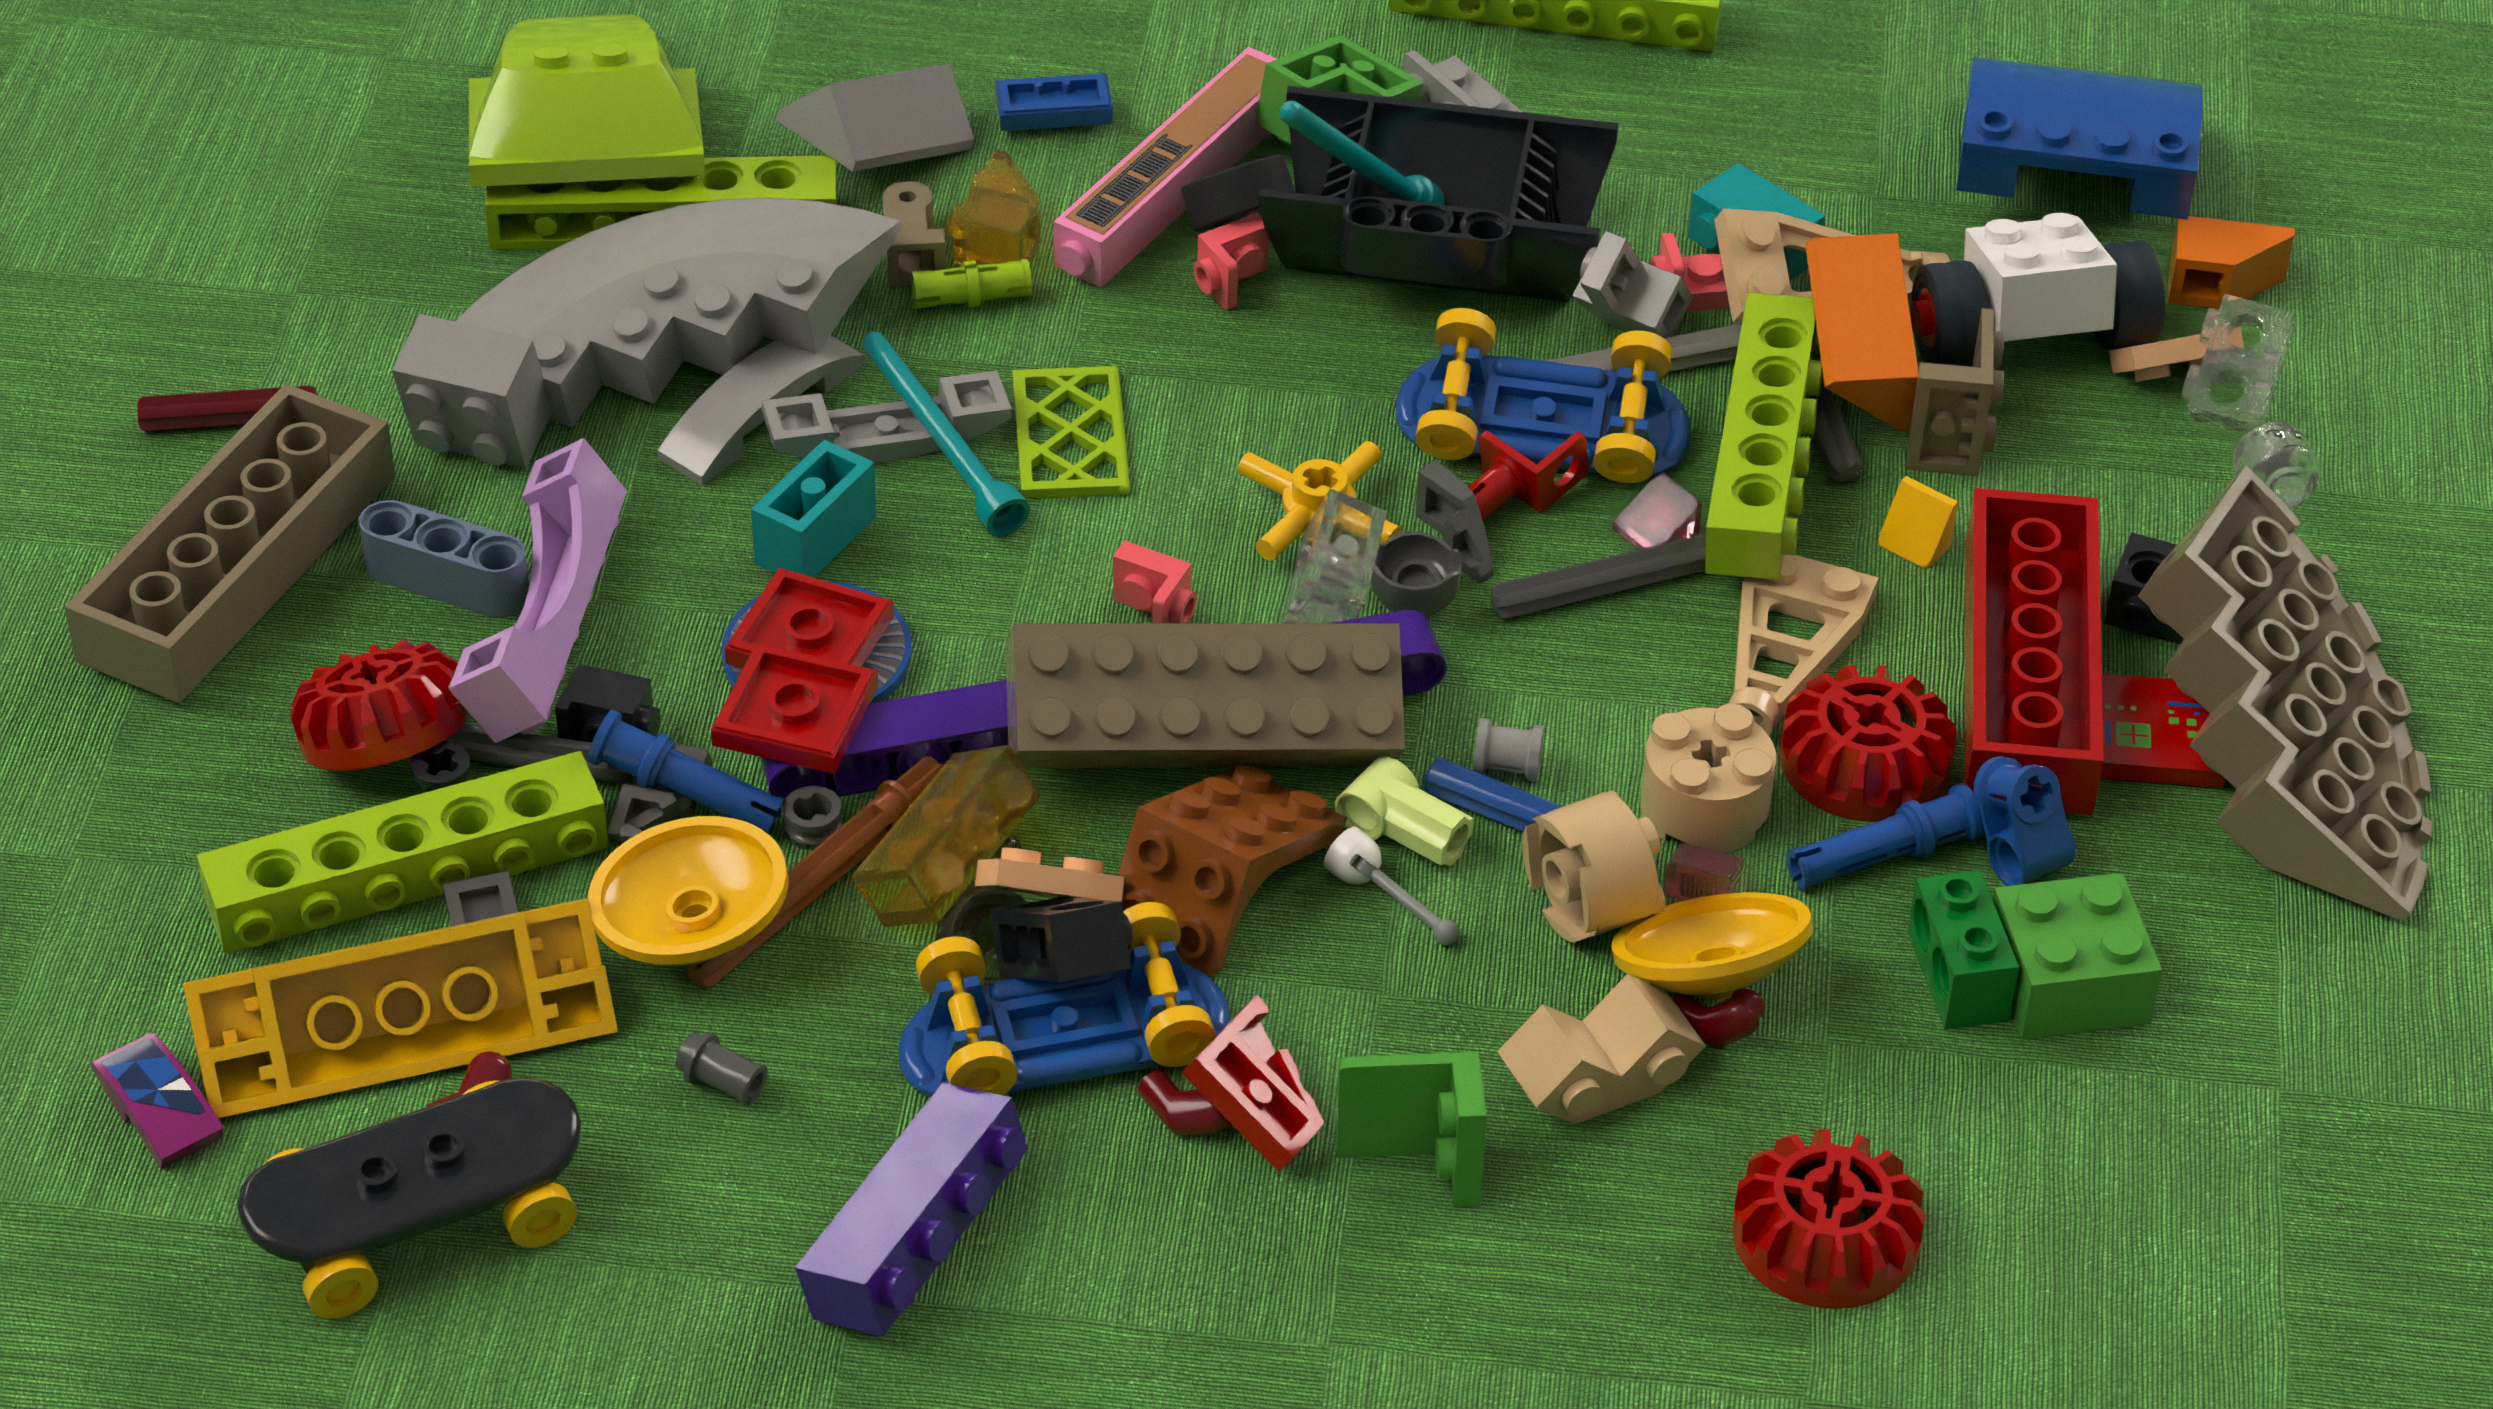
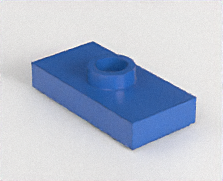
M1107 74L995 81L996 103L1001 131L1040 128L1061 129L1072 126L1113 124V107Z

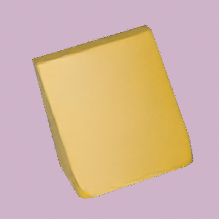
M1905 476L1900 482L1880 531L1878 545L1921 568L1928 569L1932 567L1951 547L1958 501Z

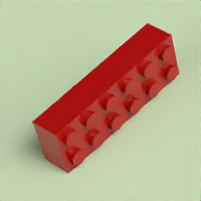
M1974 488L1965 540L1963 784L1967 785L1973 793L1976 774L1981 766L1990 758L2004 756L2015 759L2023 767L2035 764L2047 767L2055 773L2060 783V794L2065 813L2093 815L2104 762L2098 498ZM2028 781V783H2031V784H2034V785H2038V786H2042V784H2038V783H2034V782ZM1992 793V795L2007 799V797Z

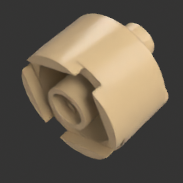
M1724 704L1719 708H1693L1677 713H1665L1654 720L1652 732L1646 744L1640 808L1642 817H1648L1654 824L1659 838L1666 842V834L1684 841V850L1697 854H1724L1747 846L1755 839L1756 831L1763 823L1764 825L1766 824L1771 804L1776 751L1768 734L1753 721L1751 711L1742 705Z
M1602 792L1543 813L1533 818L1536 823L1525 827L1522 849L1528 880L1532 890L1544 887L1552 906L1542 909V912L1551 927L1565 940L1574 943L1649 917L1651 914L1664 909L1665 896L1658 881L1653 855L1660 852V839L1657 830L1648 817L1644 816L1637 819L1616 792Z

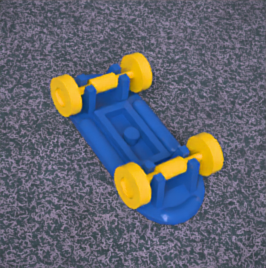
M1468 308L1450 309L1443 312L1437 320L1435 342L1441 348L1438 357L1427 361L1414 370L1402 384L1396 399V420L1402 434L1426 454L1444 460H1458L1466 457L1481 459L1478 437L1484 431H1489L1537 465L1575 432H1580L1586 436L1588 473L1601 474L1603 477L1615 482L1638 483L1649 478L1660 477L1674 470L1686 457L1691 443V421L1685 406L1672 391L1663 386L1659 381L1670 370L1672 347L1666 339L1648 331H1628L1617 336L1613 342L1610 359L1615 371H1607L1594 367L1487 355L1493 349L1496 325L1493 320L1477 310ZM1573 456L1565 459L1558 469L1568 470Z
M1140 903L1123 911L1130 921L1133 933V942L1129 950L1131 969L1060 983L1011 978L981 986V982L986 974V965L979 945L965 937H946L929 944L917 957L916 971L920 985L926 993L932 996V999L915 1013L904 1028L899 1043L900 1068L907 1082L922 1095L931 1097L942 1082L1004 1095L1006 1093L1160 1065L1181 1067L1189 1065L1230 1022L1229 1005L1221 989L1206 974L1181 962L1176 950V946L1181 938V930L1174 911L1162 903Z

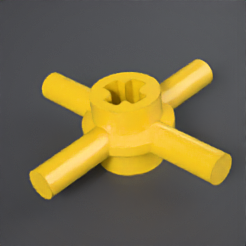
M1365 441L1340 465L1330 460L1313 459L1300 464L1293 473L1251 452H1247L1240 460L1238 473L1282 495L1283 509L1286 513L1279 522L1256 542V549L1259 555L1266 560L1272 561L1299 536L1311 541H1328L1338 537L1345 527L1380 545L1394 535L1402 533L1401 527L1356 505V493L1352 486L1381 460L1382 453L1379 447L1371 441Z

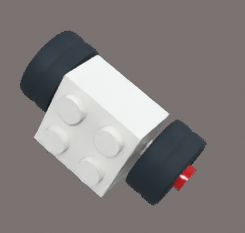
M2051 213L2045 215L2042 220L2016 222L2009 219H1996L1989 221L1986 226L1965 228L1964 260L1926 264L1917 269L1912 285L1910 317L1917 346L1924 363L1968 367L1973 365L1982 308L1994 309V331L2004 332V341L2093 331L2098 343L2103 348L2115 350L2154 343L2159 340L2165 319V292L2158 259L2148 243L2130 241L2121 244L2101 245L2078 216L2066 213Z

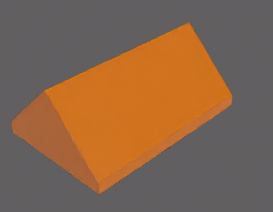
M1898 233L1813 238L1805 243L1825 388L1899 431L1905 432L1911 427L1919 371Z

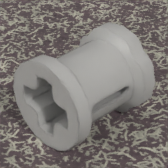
M1480 718L1473 771L1483 775L1487 769L1525 774L1527 781L1537 782L1545 726L1534 725L1531 730L1493 726L1491 719Z

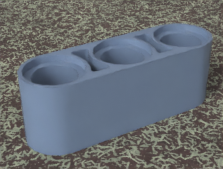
M378 501L369 505L361 512L358 519L365 569L371 578L381 583L488 616L508 617L523 610L529 590L525 546L518 538L401 501Z

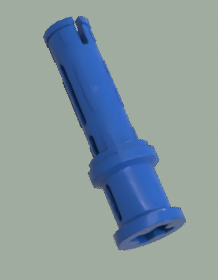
M612 709L608 712L593 739L588 752L587 762L596 766L602 762L607 763L636 777L637 785L640 787L655 789L659 784L727 817L753 824L764 830L767 834H771L775 827V823H773L774 817L779 819L785 802L784 798L773 796L675 750L676 742H673L672 737L664 733H660L655 737L623 722L621 713Z
M1962 783L1951 787L1946 796L1922 804L1915 800L1905 802L1896 810L1894 816L1888 817L1885 820L1870 825L1867 824L1813 844L1790 849L1786 855L1787 866L1793 882L1797 881L1796 886L1798 889L1804 890L1823 881L1879 864L1882 861L1897 856L1909 854L1912 857L1924 858L1932 855L1935 847L1960 838H1964L1969 842L1975 841L1983 837L1984 826L1979 805L1973 791Z

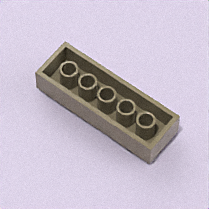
M285 384L64 606L75 662L180 704L395 478L388 422Z
M1014 623L1005 643L1009 769L1232 768L1237 765H1251L1255 767H1368L1374 760L1382 756L1398 759L1406 749L1399 623Z

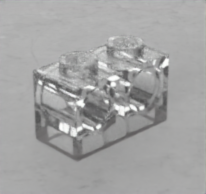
M2225 293L2219 310L2209 308L2200 335V343L2208 344L2202 365L2191 364L2182 391V399L2190 401L2188 408L2191 419L2261 438L2296 329L2294 312ZM2250 324L2262 331L2261 340L2251 348L2243 349L2234 346L2229 341L2231 332L2240 325ZM2222 381H2236L2244 387V394L2239 401L2231 405H2222L2211 398L2213 388Z

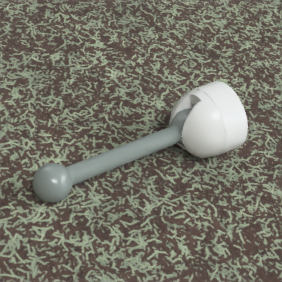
M1351 827L1337 837L1324 858V867L1339 880L1351 885H1360L1372 880L1433 930V936L1439 944L1448 946L1458 940L1460 931L1454 921L1449 919L1441 920L1380 871L1382 865L1381 851L1370 836L1358 827Z

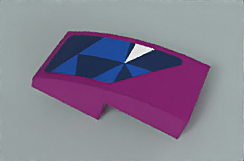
M154 1032L142 1036L91 1062V1069L124 1123L131 1120L160 1169L222 1138L224 1127L180 1062Z

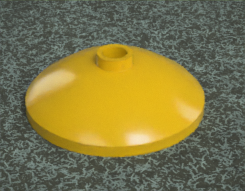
M696 816L677 819L659 824L633 836L616 848L603 861L594 874L588 891L592 913L591 920L601 940L612 950L630 959L666 966L701 963L726 955L758 935L773 920L783 905L789 886V875L781 848L769 834L757 826L742 820L721 816Z
M1759 892L1717 894L1665 906L1662 911L1627 924L1616 933L1611 947L1615 964L1626 974H1630L1666 991L1684 995H1702L1706 999L1717 1000L1729 998L1735 990L1765 979L1796 956L1812 935L1813 923L1809 908L1801 901L1788 896Z

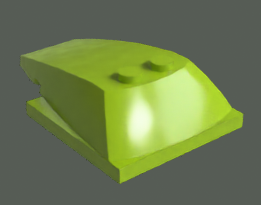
M633 14L536 18L518 22L511 28L504 39L492 76L469 78V172L471 187L705 176L695 68L672 69L666 53L652 28L641 17Z

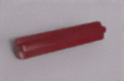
M312 385L294 386L318 395L316 388ZM282 387L143 396L138 399L137 403L138 424L141 431L144 432L244 426Z

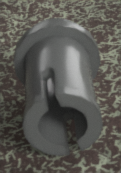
M696 1032L690 1034L681 1045L676 1057V1068L683 1072L684 1080L692 1084L703 1081L738 1099V1102L744 1105L752 1104L760 1095L766 1083L767 1067L719 1045V1037L711 1032L703 1035Z

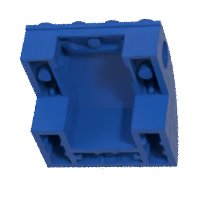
M1973 57L1962 127L1956 191L2014 198L2019 165L2128 178L2127 186H2132L2129 212L2188 219L2198 170L2203 101L2201 84Z

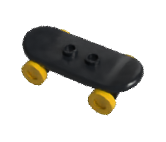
M524 1077L502 1081H488L470 1088L464 1094L333 1140L306 1149L296 1148L280 1152L254 1170L241 1186L237 1201L241 1226L250 1239L269 1254L301 1264L307 1273L303 1282V1293L314 1314L326 1319L349 1316L365 1307L375 1296L378 1289V1279L369 1260L361 1255V1253L375 1248H383L483 1213L502 1203L506 1204L503 1222L514 1243L525 1248L548 1245L565 1235L573 1226L577 1217L576 1206L567 1189L558 1183H553L570 1164L579 1146L581 1121L576 1104L564 1089L547 1080Z

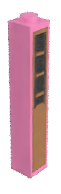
M1247 47L1054 221V267L1102 288L1187 210L1181 192L1183 186L1203 177L1232 168L1270 133L1255 123L1266 63L1274 61L1276 58Z

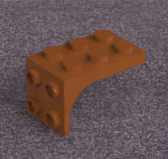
M1237 765L1139 806L1118 876L1125 877L1122 895L1123 911L1134 905L1146 902L1162 903L1170 907L1176 915L1181 930V938L1176 946L1181 962L1194 967L1207 976L1221 971L1224 967L1238 922L1260 885L1279 868L1331 845L1343 833L1347 820L1346 816L1327 808V802L1322 797L1307 791L1288 790L1271 782L1272 776L1268 772L1251 765Z

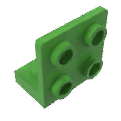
M1479 1051L1383 1056L1366 1055L1341 1058L1338 1066L1337 1156L1339 1158L1435 1154L1438 1180L1450 1179L1453 1207L1481 1206L1487 1112Z

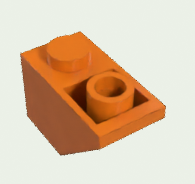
M2188 216V219L2178 218L2170 256L2168 303L2227 310L2284 281L2294 242L2295 228Z

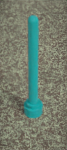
M1287 101L1281 106L1279 114L1284 123L1390 194L1393 199L1444 205L1443 191L1425 176H1403L1296 101Z
M877 331L867 333L862 342L864 350L976 495L975 514L986 530L992 536L1002 537L1019 529L1025 523L1030 513V506L1014 485L994 480L883 334Z

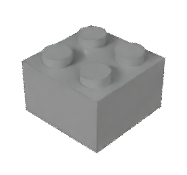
M419 314L392 369L414 443L421 444L435 452L452 451L477 457L491 465L508 464L527 468L553 413L533 339Z

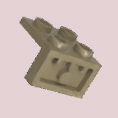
M1981 309L1972 367L1920 362L1906 454V470L1978 476L1982 452L1993 453L1997 418L1988 416V414L1994 413L1995 407H2001L2004 387V371L1993 370V367L2001 368L2004 351V332L1994 331V309Z

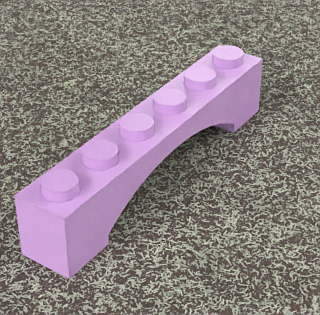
M584 438L535 461L522 495L523 500L529 506L533 536L531 580L523 610L515 626L463 649L448 688L495 743L519 732L524 735L530 734L540 728L550 717L551 705L559 683L565 675V666L573 643L579 636L578 629L587 604L592 599V590L600 567L606 560L605 553L612 533L619 523L618 516L627 490Z

